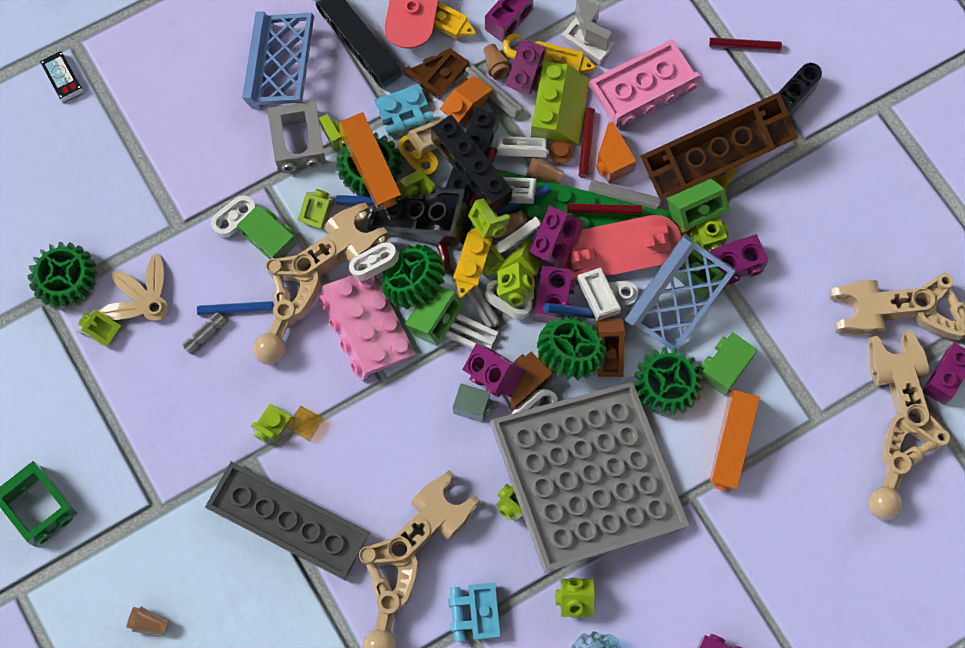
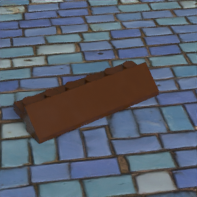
M778 92L642 154L640 157L658 197L663 200L766 154L777 147L797 139L798 136L788 116L789 113L783 99Z

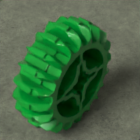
M375 132L374 137L382 154L388 158L389 162L386 161L394 181L397 182L399 180L397 174L402 173L400 165L403 164L402 158L399 157L400 150L395 148L393 140L388 142L386 135L379 139L378 133ZM341 146L340 151L342 154H337L336 157L338 161L336 164V169L339 171L338 177L340 180H344L343 184L346 188L351 186L353 194L360 189V195L364 196L366 191H368L364 181L350 170V166L355 167L356 170L358 169L347 147Z
M59 241L57 248L49 244V251L45 252V250L40 249L42 256L40 258L33 257L36 265H29V270L32 272L27 275L28 280L31 282L29 287L32 291H35L34 296L37 299H41V302L45 305L50 303L53 308H57L60 304L63 309H67L70 302L73 306H77V299L80 298L82 301H85L84 294H92V289L89 286L97 285V281L93 278L98 275L97 270L94 269L96 263L91 259L90 253L84 252V249L79 245L75 247L73 243L69 242L65 247L63 242ZM51 268L50 274L46 277L45 281L46 273ZM81 269L80 277L78 281L75 283V278L80 273L79 270ZM57 270H60L62 273H64L68 281L61 277ZM61 288H68L64 291H58Z
M416 244L415 247L409 245L405 251L400 249L397 263L382 272L383 276L379 279L381 282L380 288L386 299L399 308L403 307L408 310L411 306L417 308L419 303L426 305V300L429 297L434 298V292L440 291L439 285L445 282L443 276L447 273L444 268V261L437 251H434L427 245L421 246Z
M566 315L562 320L556 317L553 322L549 321L539 334L537 341L538 357L542 358L543 365H549V371L555 370L557 372V377L562 374L566 376L567 380L572 376L577 381L582 377L588 379L591 374L595 375L598 372L600 366L605 361L606 340L599 338V331H594V325H586V320L583 322L577 321L576 316L572 320Z
M663 347L661 354L654 349L652 357L645 355L643 358L645 363H638L637 368L640 371H636L634 377L638 379L634 386L640 389L637 392L639 397H646L642 402L644 406L649 403L653 404L651 407L652 412L659 407L661 408V415H665L666 410L669 409L671 416H674L676 408L681 413H685L686 406L692 408L695 404L693 400H699L701 395L697 391L703 390L704 385L699 382L703 380L704 376L696 374L700 371L701 367L700 365L692 366L695 358L690 357L687 360L685 358L686 350L681 355L676 354V347H673L671 353H668V349ZM661 364L673 365L671 368L666 370L661 369L659 367L658 369L654 368ZM680 369L686 374L689 386L685 385V381L679 377L678 372ZM674 373L671 384L667 385L666 389L663 390L667 377L670 378L671 374ZM648 376L652 377V381L659 386L657 394L650 387ZM669 393L683 394V396L676 399L665 398Z

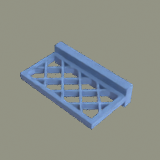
M265 11L255 12L242 99L252 109H261L262 105L302 103L314 23L313 13L267 15ZM300 21H306L305 27L297 33L293 27ZM284 22L286 26L275 34L273 32L274 23ZM291 30L295 36L284 44L281 38ZM301 40L303 46L294 54L290 48ZM279 42L283 47L272 56L270 48ZM288 51L292 57L281 66L277 60ZM298 62L300 64L299 70L291 76L287 70ZM276 63L279 69L272 76L268 77L267 69ZM285 73L289 79L278 88L274 82ZM294 83L297 86L296 95L286 96L283 92ZM272 84L276 91L269 97H263L264 91Z
M684 234L628 312L625 321L632 326L636 325L670 350L676 347L678 351L732 277L735 269L694 242L693 238ZM693 249L703 255L705 265L690 267L688 256ZM707 258L714 263L708 264ZM685 262L686 268H681V266ZM719 266L727 271L722 280L711 282L709 268ZM705 269L708 282L693 285L691 271ZM687 272L689 285L675 288L673 279L675 274ZM671 282V288H670V289H665V288L668 286V284ZM718 285L716 289L713 291L712 286ZM708 286L710 292L708 300L696 302L694 289ZM690 289L693 303L678 305L676 292ZM672 292L675 306L660 308V295ZM656 302L657 309H651ZM697 306H702V308L698 312ZM694 307V319L681 322L679 309ZM676 310L678 323L663 325L661 312ZM658 313L660 326L649 327L642 321L647 314ZM683 326H688V327L686 328V330L684 331V333H683V328H682V327H683ZM679 327L680 338L676 344L666 339L664 329Z

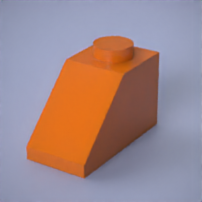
M472 76L453 90L440 107V110L446 116L452 114L461 127L465 129L471 120L475 107L481 108L493 92V89L476 76Z
M613 121L607 125L596 164L599 175L605 177L608 183L633 172L636 165V159Z

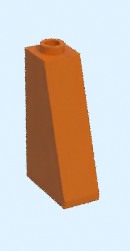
M364 112L340 121L339 132L376 208L383 206L384 209H387L397 204L396 199L400 198L401 194Z
M729 390L709 479L711 483H715V489L730 492V488H738L760 396Z

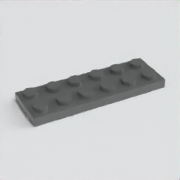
M232 461L205 506L207 510L344 581L355 563L359 551L363 548L370 535L369 531Z

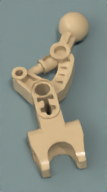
M366 203L343 210L329 219L325 224V230L329 235L317 241L300 254L277 259L272 258L267 261L266 269L275 285V291L273 292L275 300L273 313L275 319L269 332L259 336L254 342V356L259 362L265 365H274L284 357L285 343L282 339L287 327L304 318L313 305L321 287L320 277L344 260L348 259L351 262L354 257L381 243H385L390 238L384 227L368 233L358 230L359 226L371 213ZM304 266H311L307 271H301ZM283 281L300 283L298 294L292 302L289 290L284 287Z
M942 273L926 285L916 289L879 292L878 281L861 280L833 288L829 292L830 300L847 302L855 311L854 317L836 322V325H834L835 333L858 336L874 335L886 331L884 320L914 318L919 326L932 333L952 340L965 339V304L963 301L959 302L951 286L954 283V279L948 273ZM943 296L951 306L949 310L956 321H951L937 312V302ZM916 299L923 300L926 307L919 306L916 303Z
M912 329L904 331L901 335V354L888 352L878 336L870 337L868 340L869 368L872 379L876 386L889 385L897 413L889 423L882 445L881 459L887 474L883 486L872 491L868 501L871 513L878 519L883 520L895 518L902 509V499L898 489L903 476L912 466L922 461L925 454L932 450H941L950 441L949 433L944 430L928 411L918 378L929 375V365L925 351ZM909 414L916 415L919 423L912 422ZM907 434L915 436L924 443L918 448L913 446L903 453L900 452L901 444Z
M450 470L428 483L412 499L411 504L419 513L392 539L363 547L359 551L360 561L368 568L373 582L371 586L377 597V607L379 609L375 630L365 636L363 648H397V642L391 634L394 615L407 605L412 594L418 570L416 554L438 532L447 540L453 538L466 525L469 517L480 504V499L476 495L460 505H453L447 502L444 493L455 478ZM414 528H417L419 530L423 528L424 535L421 536L417 534L412 539L414 545L412 547L410 542L404 537L407 536L410 540L415 535ZM404 545L407 548V552L401 557L395 556L392 553L394 547ZM392 565L397 567L399 574L396 588L393 591L387 578L382 577L378 566Z

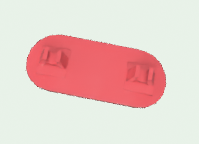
M389 0L385 21V36L388 41L404 49L417 48L428 42L433 32L438 0Z
M651 215L584 229L580 231L567 263L562 268L573 270L572 277L577 279L578 275L598 268L602 269L605 276L662 265L680 241L681 235L674 222L662 215Z

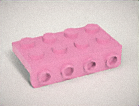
M673 39L590 80L589 87L610 120L618 127L622 124L626 126L632 123L637 116L643 113L644 115L652 113L657 106L663 103L669 104L673 102L678 95L684 92L690 93L698 87L701 75L699 72L694 73Z
M351 275L322 286L318 296L320 307L322 310H326L329 316L331 329L337 332L340 338L339 343L343 353L348 354L352 372L355 376L358 375L361 381L366 380L370 374L413 359L416 355L390 302L382 292L381 284L376 275L364 281L356 280Z

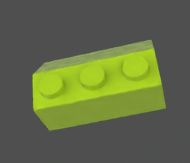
M543 61L531 126V137L546 138L548 142L564 140L573 146H579L590 79L568 64Z

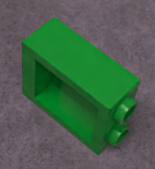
M34 461L0 486V508L26 542L34 547L47 542L52 536L51 533L58 528L67 526L77 513L42 467ZM40 480L61 508L30 532L10 507L9 503Z

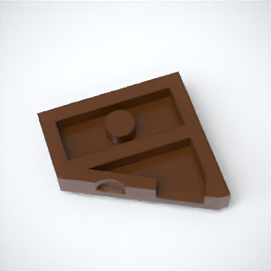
M450 48L440 52L437 56L424 59L422 64L412 68L410 66L405 67L403 73L440 100L470 65L467 59Z

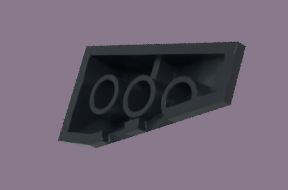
M441 188L435 190L436 193L429 195H415L414 199L402 202L396 200L397 204L387 209H384L383 206L378 208L374 206L367 230L371 232L384 227L391 236L444 246L463 247L467 233L471 230L472 221L468 217L470 213L468 193L465 189Z

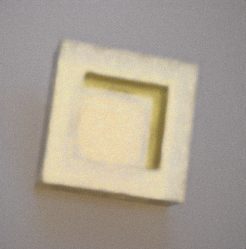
M300 405L288 423L287 429L310 442L321 425L323 418Z

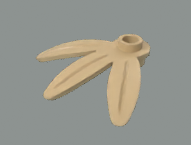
M159 254L152 255L146 270L147 290L136 279L126 273L119 271L112 273L113 281L117 287L135 302L113 303L98 310L113 321L130 319L143 314L150 321H159L167 315L168 305L160 297L164 284V267ZM154 304L159 305V309L156 312L150 311L151 306Z

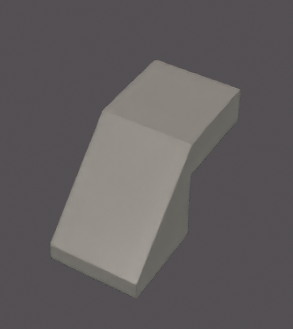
M577 0L575 13L584 40L606 51L611 42L612 32L596 24L599 18L600 6L589 0Z

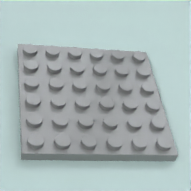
M633 381L495 418L490 421L493 434L544 573L689 527Z

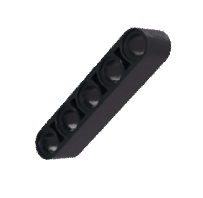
M318 0L315 2L322 17L380 88L384 89L403 76L399 65L346 0Z
M811 62L804 64L779 91L789 113V118L816 89L822 76V70L819 65ZM805 76H810L813 80H809ZM789 92H795L798 96H793Z

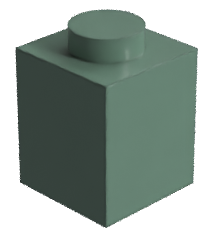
M460 383L453 404V414L483 423L485 415L490 416L494 402L490 401L489 392Z

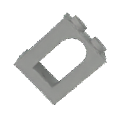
M315 100L267 108L274 158L278 171L292 172L297 168H316L326 163L319 114ZM307 122L309 135L308 149L300 154L289 152L285 146L282 126Z

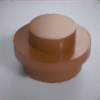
M555 141L549 148V157L557 164H565L573 157V147L567 141Z

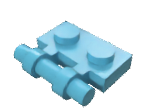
M420 84L374 100L382 123L393 122L392 125L385 127L388 136L396 133L398 135L404 134L407 129L416 126L421 127L426 125L427 122L434 120L431 111L423 114L421 112L428 109V103ZM411 114L414 116L403 121L400 119Z
M495 583L468 585L469 596L461 597L460 587H451V598L448 599L449 608H452L453 623H450L451 632H454L455 642H465L466 630H473L474 641L500 638ZM470 605L472 620L464 621L462 607Z

